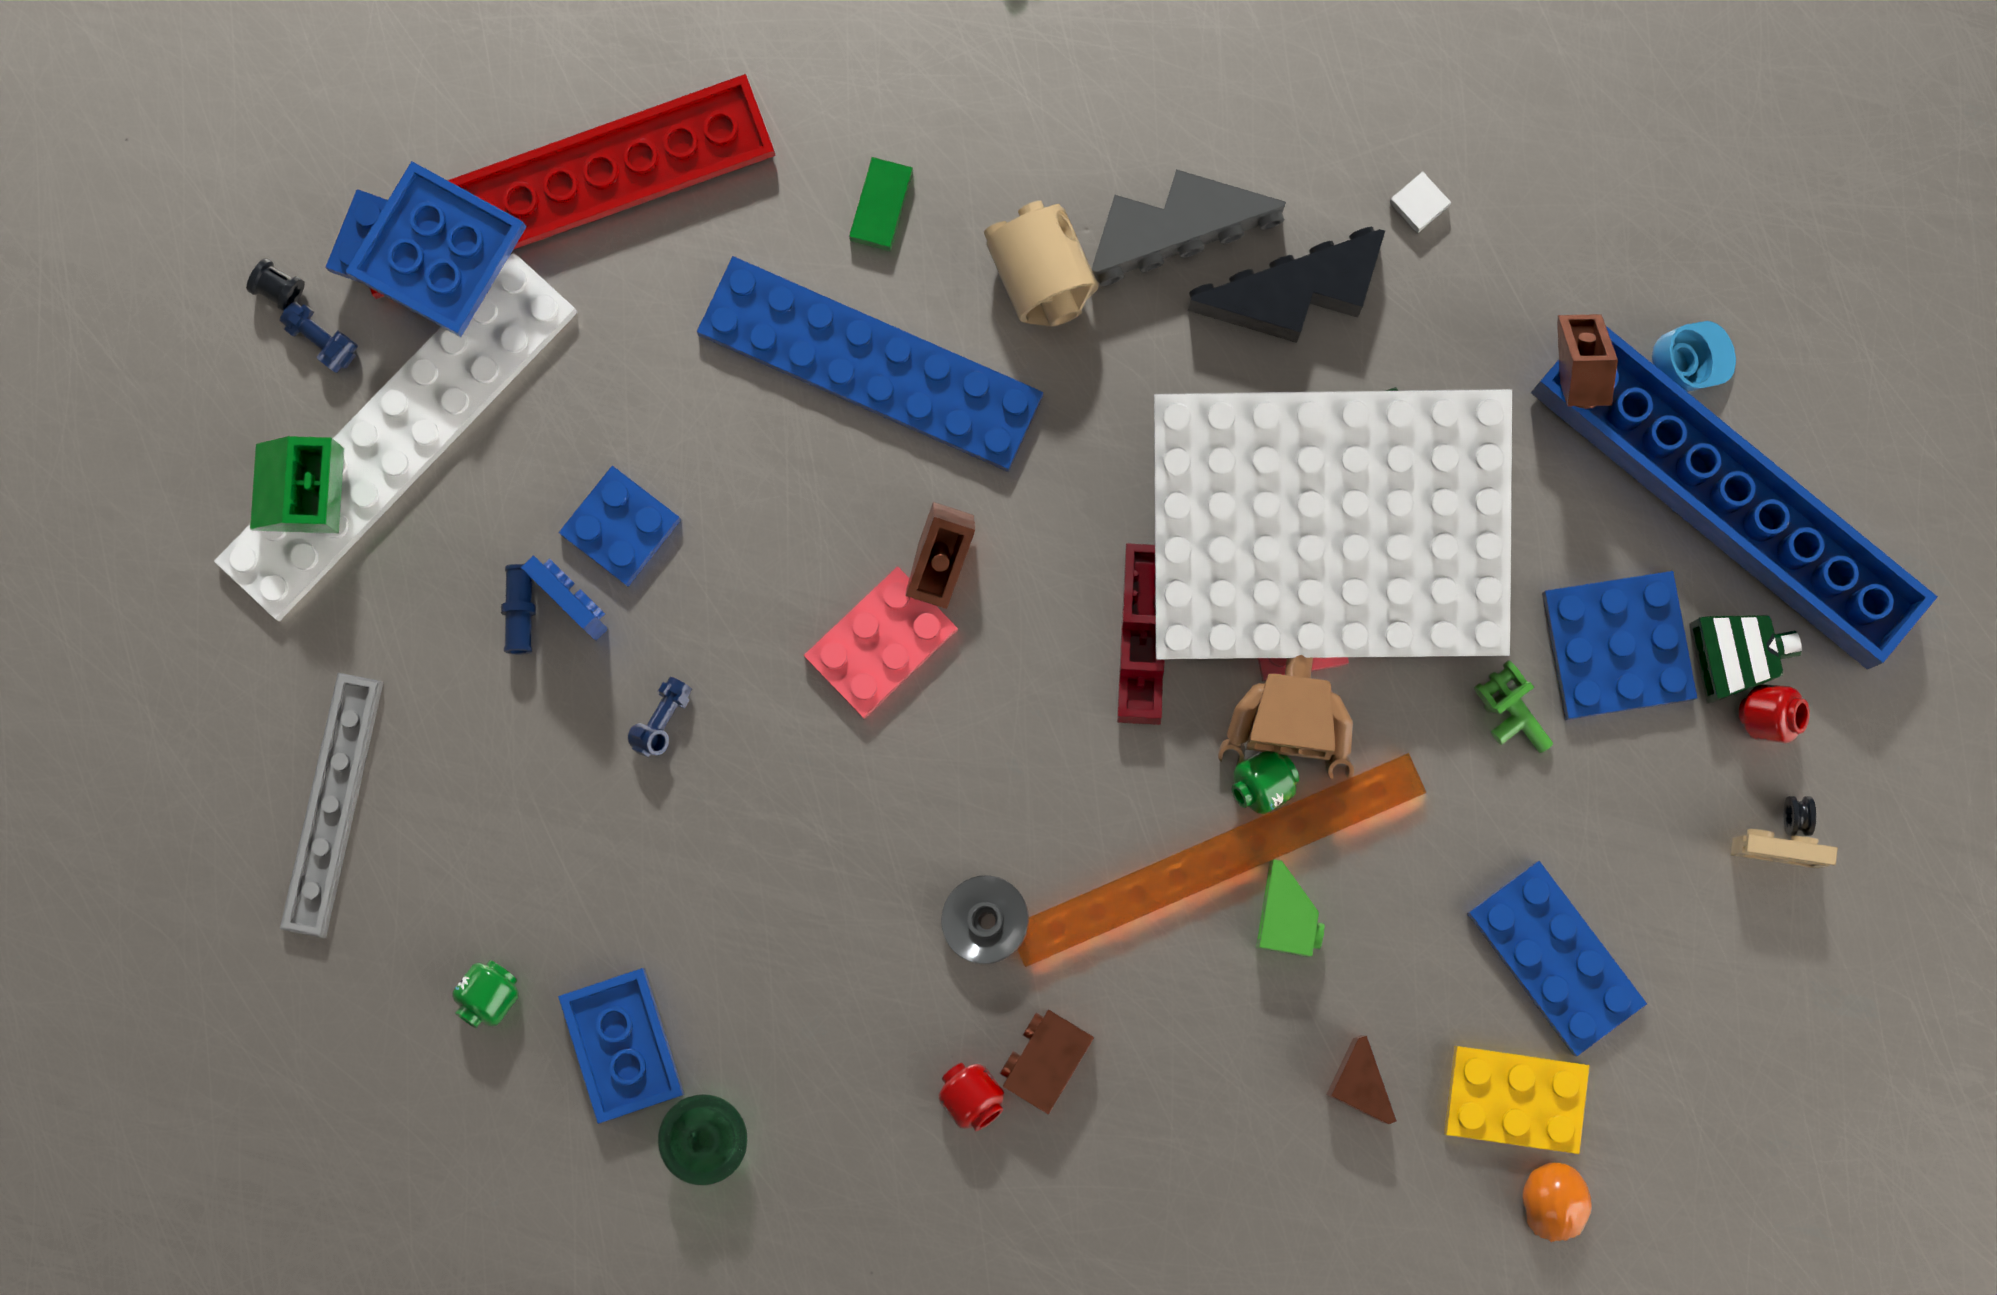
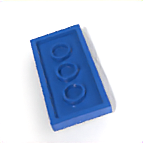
M1540 861L1532 864L1467 913L1573 1056H1579L1647 1005L1646 1001Z

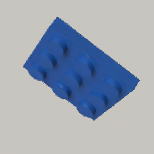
M411 161L345 272L353 279L453 334L462 337L525 231L526 225L523 221Z
M1673 571L1546 590L1542 593L1565 720L1697 699Z

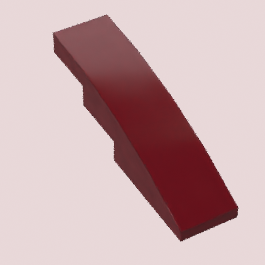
M1126 543L1117 723L1161 725L1165 659H1156L1155 545Z

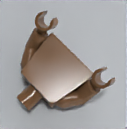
M1303 655L1287 658L1285 675L1268 674L1265 683H1259L1251 687L1234 709L1227 731L1229 739L1223 741L1219 749L1218 759L1220 762H1222L1224 752L1228 749H1234L1239 753L1236 766L1244 761L1245 750L1270 751L1284 755L1325 760V769L1331 779H1333L1332 771L1335 765L1343 763L1346 764L1345 774L1347 778L1353 776L1354 767L1347 756L1351 753L1352 719L1341 697L1331 692L1330 682L1311 678L1313 658H1306Z

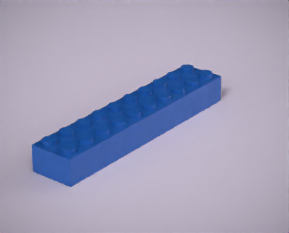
M1607 326L1606 328L1618 359L1612 405L1595 406L1589 409L1567 406L1560 384L1559 360L1532 390L1531 394L1867 670L1885 662L1937 599L1938 596Z

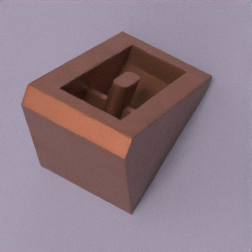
M1361 1035L1353 1038L1326 1095L1382 1123L1391 1124L1397 1122L1367 1036Z

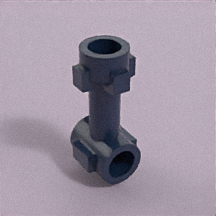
M297 302L291 303L280 317V322L286 326L284 330L294 337L300 332L319 347L321 352L316 358L335 373H338L341 368L346 369L356 355L353 352L357 349L358 345L338 330L333 336L328 334L311 320L314 311L307 305L303 304L301 306Z
M669 677L666 683L663 682L658 692L663 698L647 725L638 723L629 730L628 742L633 747L632 750L646 757H649L651 754L658 756L667 750L669 736L664 729L677 707L686 708L690 701L688 697L692 691L690 686L674 677Z

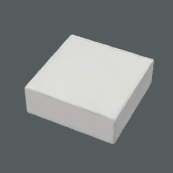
M1422 171L1394 195L1389 203L1418 234L1450 206L1451 201Z

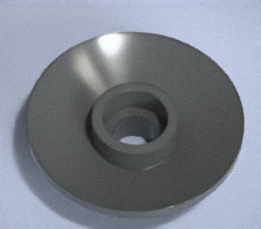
M984 875L965 880L950 893L943 907L941 924L944 937L956 954L970 962L991 964L1006 959L1019 948L1028 930L1029 914L1023 896L1012 884L999 877ZM987 914H993L995 925L991 929H983L981 925L982 918Z

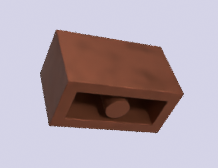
M1048 1009L1044 1017L1035 1013L1023 1033V1036L1029 1039L1028 1044L1021 1055L1015 1051L1011 1053L1000 1074L1007 1078L1002 1087L1049 1115L1094 1037Z

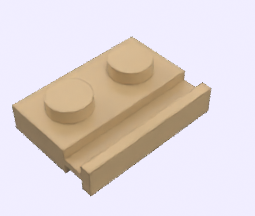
M1747 829V836L1742 835L1732 838V856L1817 869L1836 865L1838 847L1819 845L1816 838L1791 836V840L1774 838V832L1758 829Z

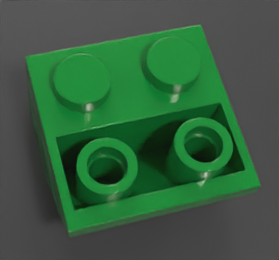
M287 436L257 443L250 530L339 534L344 448L330 437Z

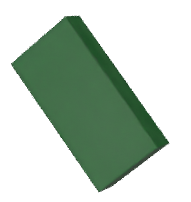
M875 157L871 158L850 231V241L891 252L912 179L913 167Z

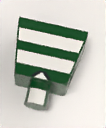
M1768 615L1705 616L1689 623L1707 704L1783 676L1781 659L1797 657L1802 653L1801 641L1797 631L1775 634L1772 619Z

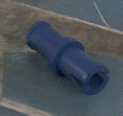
M524 564L505 566L506 602L501 604V614L505 616L504 652L507 654L523 655L532 653V616L536 615V605L532 603V578L521 568Z

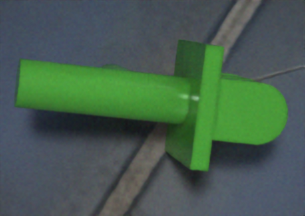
M1508 660L1503 664L1504 670L1499 674L1496 672L1491 673L1488 676L1490 681L1484 685L1477 684L1474 690L1485 704L1484 708L1487 712L1501 714L1507 709L1511 714L1510 717L1491 731L1492 736L1500 745L1522 730L1536 750L1542 753L1548 750L1553 745V742L1521 699L1534 686L1531 682H1527L1518 668ZM1513 680L1514 683L1508 687L1506 684ZM1498 691L1500 694L1493 698L1492 695Z

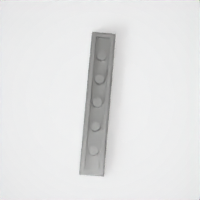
M343 673L337 674L280 925L281 930L321 938L327 937L384 683L382 681Z

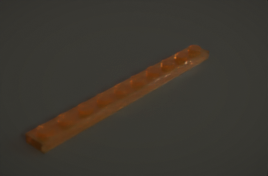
M1404 754L1029 917L1026 936L1017 949L1024 967L1042 961L1427 793L1410 754Z

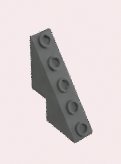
M1176 169L1164 209L1114 195L1093 262V274L1097 282L1100 283V286L1111 285L1123 279V273L1137 268L1141 272L1156 269L1163 265V259L1177 254L1181 258L1193 256L1203 251L1205 244L1220 240L1221 244L1233 242L1244 236L1245 230L1260 226L1261 230L1273 228L1285 220L1282 213L1286 202Z

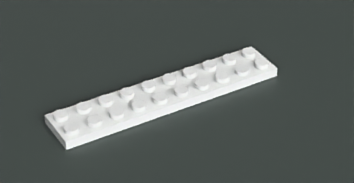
M513 252L508 257L462 337L440 327L333 438L344 448L339 534L252 531L249 524L214 562L271 616L281 621L578 313L576 309Z

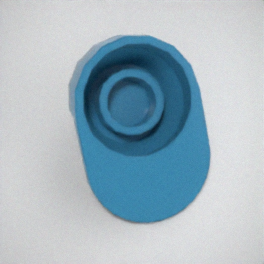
M1703 321L1683 325L1663 334L1653 346L1652 363L1685 391L1690 392L1717 386L1729 381L1735 370L1736 354L1733 343L1726 331L1714 322Z

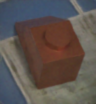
M1602 314L1558 315L1560 384L1567 406L1589 409L1595 406L1612 405L1618 359Z
M936 502L932 503L918 543L905 593L906 596L947 609L975 533L974 515Z

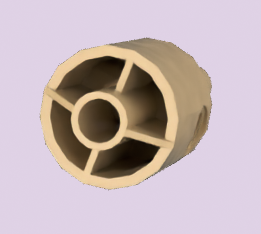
M1034 201L1018 210L1019 217L1008 223L1002 221L989 226L984 230V235L987 240L988 250L1019 320L1023 323L1059 326L1075 319L1082 313L1081 310L1086 300L1097 291L1099 285L1065 209L1060 204L1044 208L1042 201Z

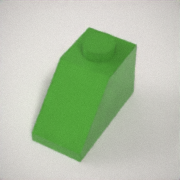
M1273 859L1269 862L1256 948L1311 957L1313 948L1321 949L1325 924L1318 922L1319 911L1283 861Z

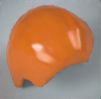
M1548 1163L1533 1170L1524 1185L1522 1199L1527 1214V1223L1535 1235L1554 1242L1567 1241L1569 1238H1575L1581 1234L1591 1214L1592 1202L1588 1186L1576 1169L1563 1163Z

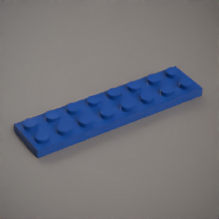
M732 256L697 329L698 336L1006 472H1009L1044 396V392L734 256Z

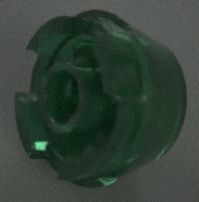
M694 1095L676 1103L665 1115L658 1133L659 1152L665 1166L680 1180L694 1185H711L729 1177L741 1164L747 1149V1129L740 1113L729 1102L713 1095Z

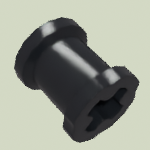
M264 258L252 270L246 289L253 295L260 293L277 303V307L284 311L291 303L298 301L304 290L305 281L297 276L292 278L274 268V263L271 260Z

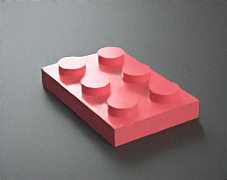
M898 566L804 654L809 663L863 719L875 710L958 631L954 623L936 605L906 596L909 577Z

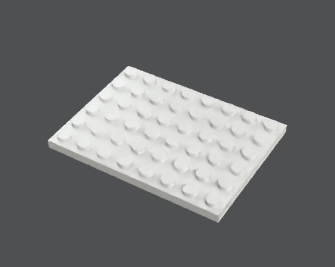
M1511 389L1154 394L1156 659L1295 658L1299 655H1303L1306 658L1510 656Z

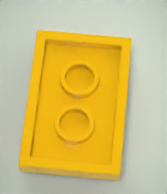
M1454 1046L1444 1134L1579 1154L1590 1065Z

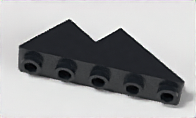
M1372 226L1365 227L1350 234V240L1336 245H1334L1333 241L1320 243L1309 250L1310 254L1294 259L1293 255L1283 256L1272 261L1269 264V269L1255 274L1253 269H1248L1232 275L1229 278L1230 282L1214 288L1213 284L1209 283L1196 287L1189 292L1191 300L1188 311L1297 343L1301 334L1309 304L1358 318L1364 305L1385 230L1379 229L1374 231Z

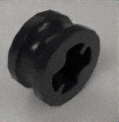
M1788 796L1786 798L1783 818L1787 835L1795 836L1798 831H1802L1805 836L1813 835L1816 827V806L1811 796L1803 797L1802 801H1797L1795 796Z

